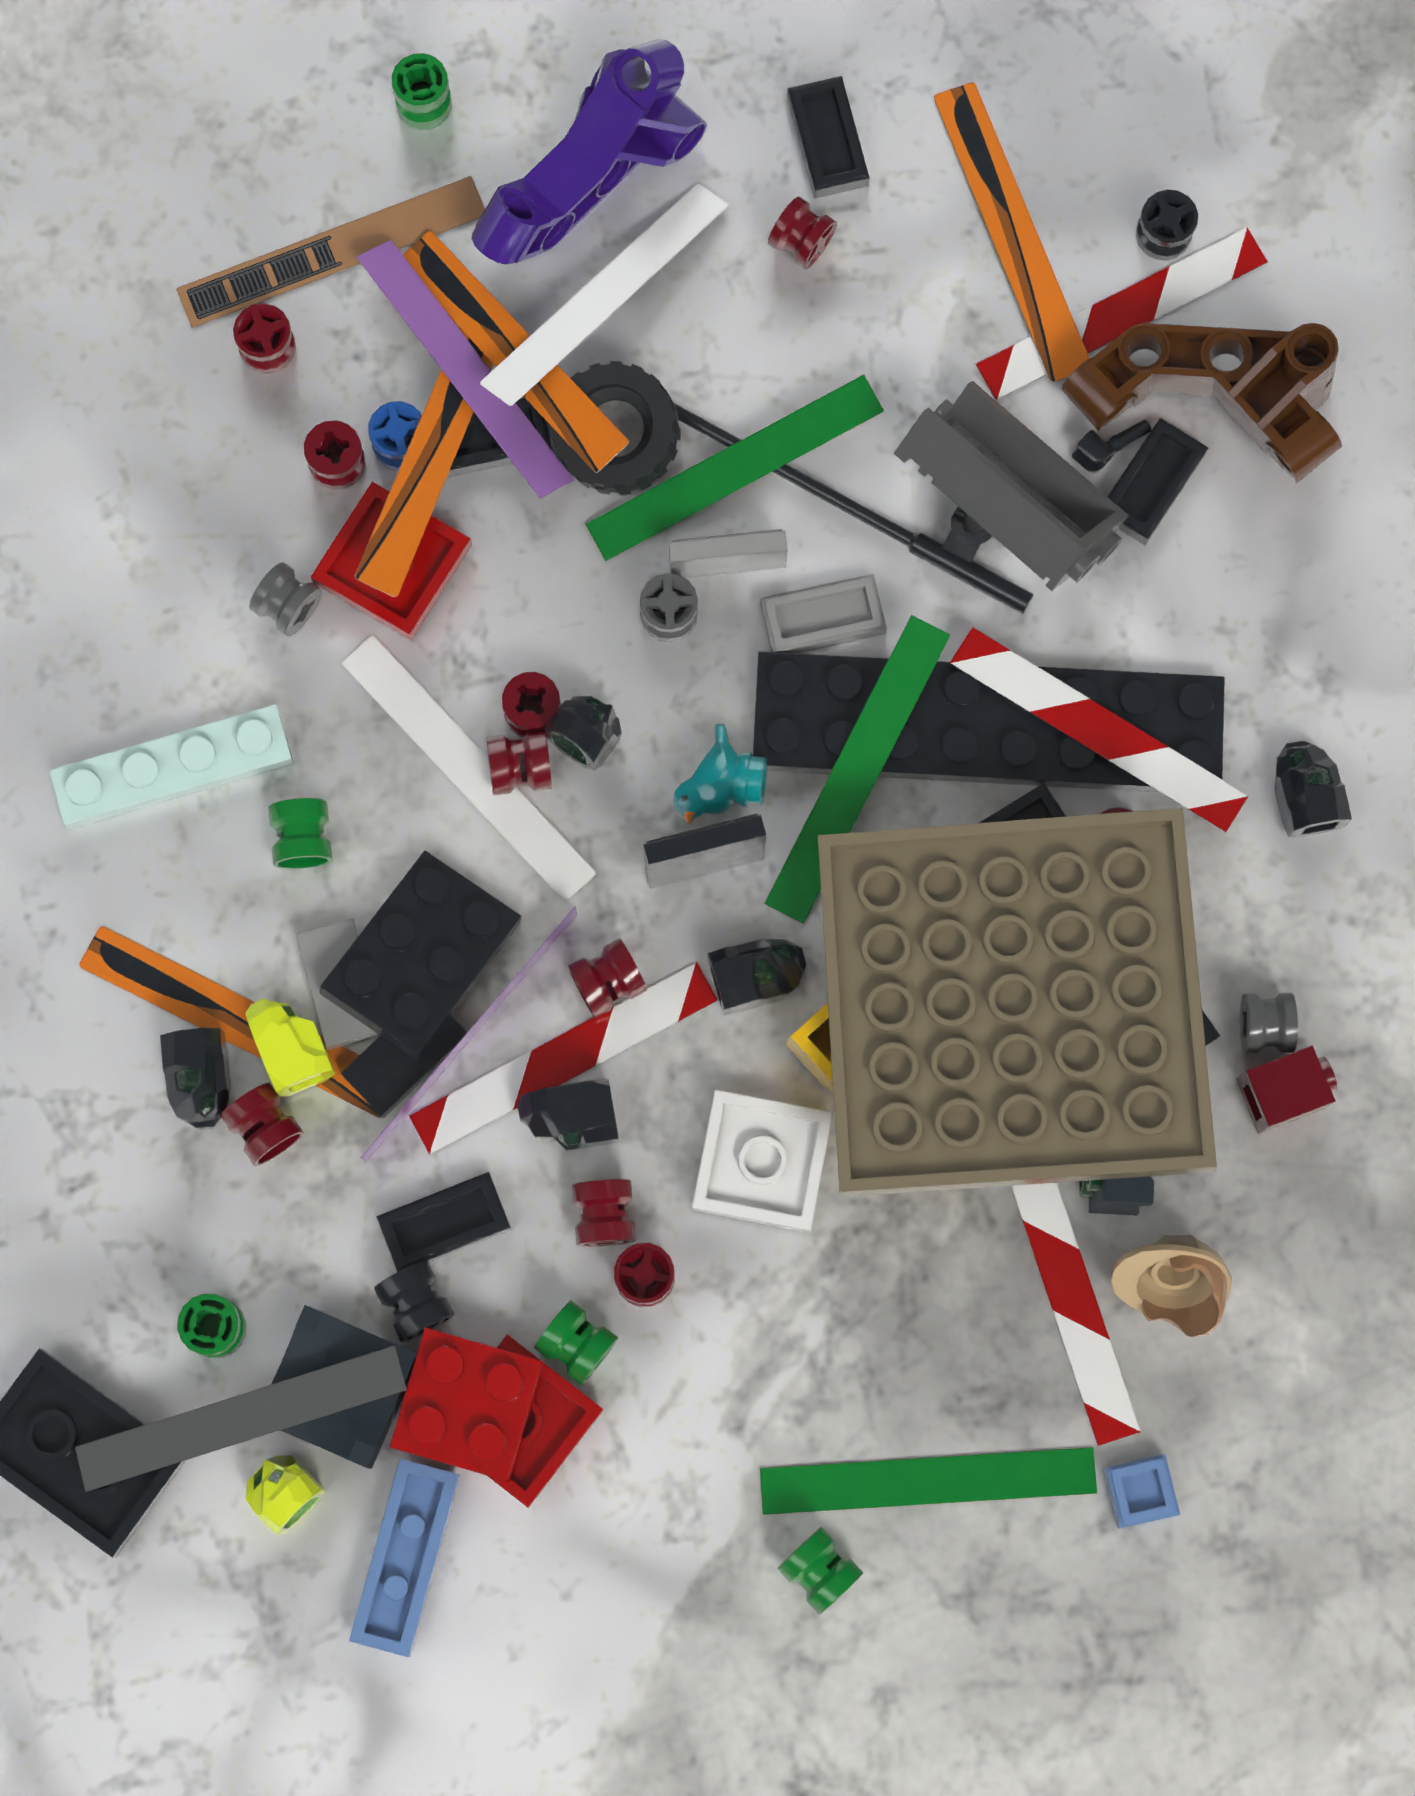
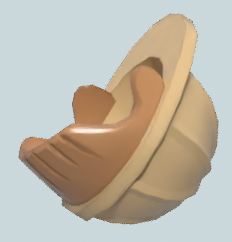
M1164 1235L1151 1245H1143L1124 1253L1114 1263L1111 1272V1283L1115 1295L1128 1306L1143 1313L1148 1321H1167L1176 1326L1186 1336L1194 1338L1209 1334L1220 1324L1231 1290L1232 1275L1218 1252L1197 1240L1193 1235Z

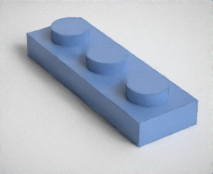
M399 1459L350 1635V1642L411 1657L460 1474Z

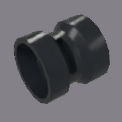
M427 1260L413 1264L391 1275L374 1287L381 1304L395 1308L393 1311L395 1316L393 1327L402 1343L422 1335L425 1327L434 1329L455 1315L447 1298L439 1296L436 1290L432 1291L431 1287L436 1276Z

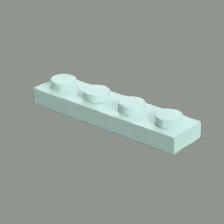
M275 704L51 769L49 773L63 824L68 830L290 766L294 764L279 709Z

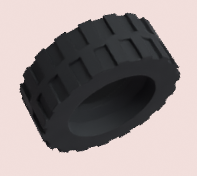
M610 361V364L600 365V363L590 365V369L581 374L578 371L571 377L573 382L597 407L609 401H623L634 406L643 420L644 430L641 441L630 453L614 457L597 473L581 459L552 427L549 428L550 439L555 446L554 451L567 471L587 488H594L599 493L610 495V492L627 495L639 488L644 490L651 486L650 483L657 477L661 478L668 471L666 467L676 457L678 452L676 444L677 440H680L681 429L678 424V419L680 418L677 409L660 381L654 375L644 372L642 367L634 364L631 366L623 365L621 361Z

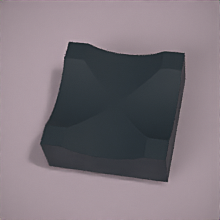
M304 1305L285 1355L271 1385L395 1345L407 1388L417 1353ZM406 1390L280 1431L363 1467L372 1469Z

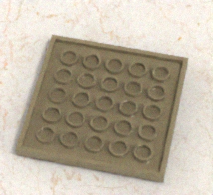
M1183 808L818 835L838 1177L841 1197L1216 1172L1217 1162Z

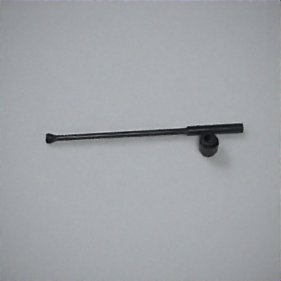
M674 403L680 418L678 420L726 447L741 441L736 436ZM787 464L773 471V473L906 545L909 553L1013 610L1024 614L1034 596L1033 593L973 561L981 545L991 540L993 536L984 528L978 533L970 532L965 524L968 514L957 506L952 515L951 531L944 544H941L921 532L914 534Z

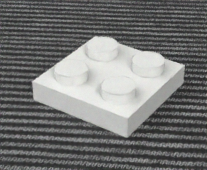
M715 1090L692 1210L810 1233L833 1112Z

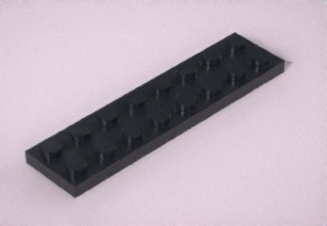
M758 652L753 756L766 757L767 771L830 774L888 658ZM937 661L878 776L885 778L1033 786L1045 783L1046 786L1159 792L956 666L944 661ZM1039 667L1222 779L1225 677Z

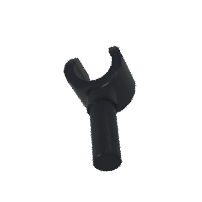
M1144 419L1117 435H1113L1107 442L1094 430H1091L1078 442L1077 450L1071 456L1088 472L1098 473L1107 465L1116 452L1150 433L1151 426Z

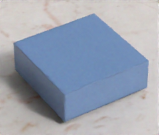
M1165 1454L1103 1468L1118 1529L1180 1515Z

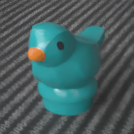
M716 724L714 746L701 761L692 777L682 782L674 792L673 802L676 811L684 816L687 823L691 824L695 818L704 813L713 815L724 813L734 803L742 807H748L749 803L762 804L767 777L766 757L753 756L752 752H744L738 755L729 744L725 724Z

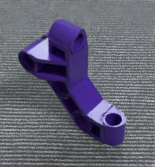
M657 39L628 49H619L605 54L599 69L591 81V86L586 87L581 95L575 121L565 138L524 178L497 188L472 232L471 239L473 244L483 255L497 263L507 265L514 262L519 263L547 252L557 245L640 163L664 167L678 162L693 150L703 137L707 123L675 95L681 86L680 82L684 75V61L677 47L667 40ZM645 61L649 65L651 73L645 68Z

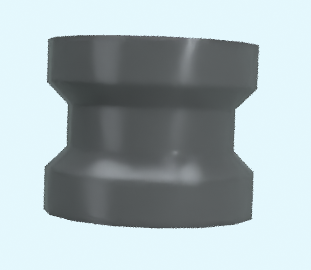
M282 562L274 566L261 580L251 597L249 608L258 616H270L276 621L277 629L286 636H292L304 626L317 608L322 596V590L312 582L302 583L295 578L294 569Z
M670 573L655 576L648 581L641 591L640 617L643 627L649 635L659 641L674 642L683 639L692 632L697 623L698 597L692 584L684 577ZM679 609H684L680 610L678 614L674 616V613H676Z
M1279 993L1274 999H1261L1257 994L1242 995L1240 1003V1036L1245 1053H1258L1263 1047H1276L1281 1053H1290L1296 1050L1298 1013L1296 1000L1292 993Z

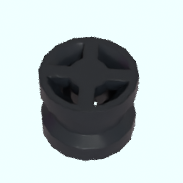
M1169 189L1156 192L1149 197L1142 208L1141 217L1136 227L1135 236L1138 246L1142 251L1154 259L1164 261L1175 259L1183 254L1191 243L1192 235L1198 223V211L1195 203L1184 193ZM1163 228L1165 230H1170L1172 235L1170 236L1168 233H1163L1161 231L1158 232L1157 229Z

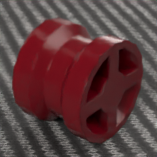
M797 196L788 204L770 232L768 245L778 251L788 250L794 255L795 263L807 270L818 260L829 244L836 230L837 221L828 215L817 216L811 211L810 203Z
M254 304L244 309L236 318L233 327L234 340L246 366L255 372L264 374L276 373L287 367L294 357L296 345L290 322L283 311L270 304Z
M338 420L324 421L314 426L307 434L304 442V456L314 480L321 486L332 490L346 489L354 485L362 477L366 467L365 454L357 432L350 425Z
M524 672L513 677L505 686L502 694V708L505 720L510 730L522 738L527 732L544 731L556 710L561 706L560 694L555 683L546 675L537 672ZM542 695V697H541L539 700H538V699H529V698H528V696H529V697H530V696L539 697V696Z

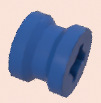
M402 401L388 402L380 406L372 414L368 424L369 439L377 460L386 468L399 471L422 416L421 412L413 405Z

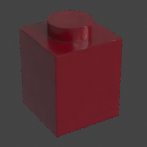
M1313 1045L1248 1069L1236 1078L1258 1134L1324 1110L1336 1102L1332 1093L1337 1090V1081L1333 1069L1324 1056L1317 1057Z

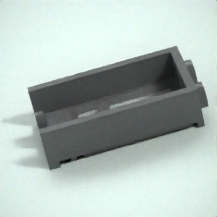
M974 381L967 384L954 404L946 399L934 412L930 408L925 409L893 453L904 463L912 459L920 466L919 473L923 476L928 474L934 479L931 483L1027 567L1042 580L1048 577L1050 580L1045 586L1051 591L1069 578L1078 583L1096 563L1101 565L1122 541V538L1116 532L1129 515Z

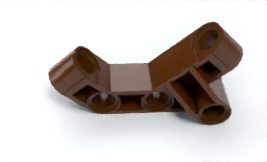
M1155 323L1136 324L1124 331L1098 354L1075 369L1066 379L1061 389L1098 431L1101 430V427L1119 417L1132 405L1134 407L1152 392L1213 396L1265 454L1269 453L1279 466L1295 479L1296 483L1300 482L1342 447L1341 440L1334 428L1316 411L1330 396L1339 350L1338 341L1334 333L1326 326L1317 323L1303 324L1292 331ZM1148 349L1155 352L1159 359L1150 366H1139L1134 364L1129 357L1137 350ZM1221 354H1230L1238 358L1241 365L1232 371H1222L1214 367L1211 361Z

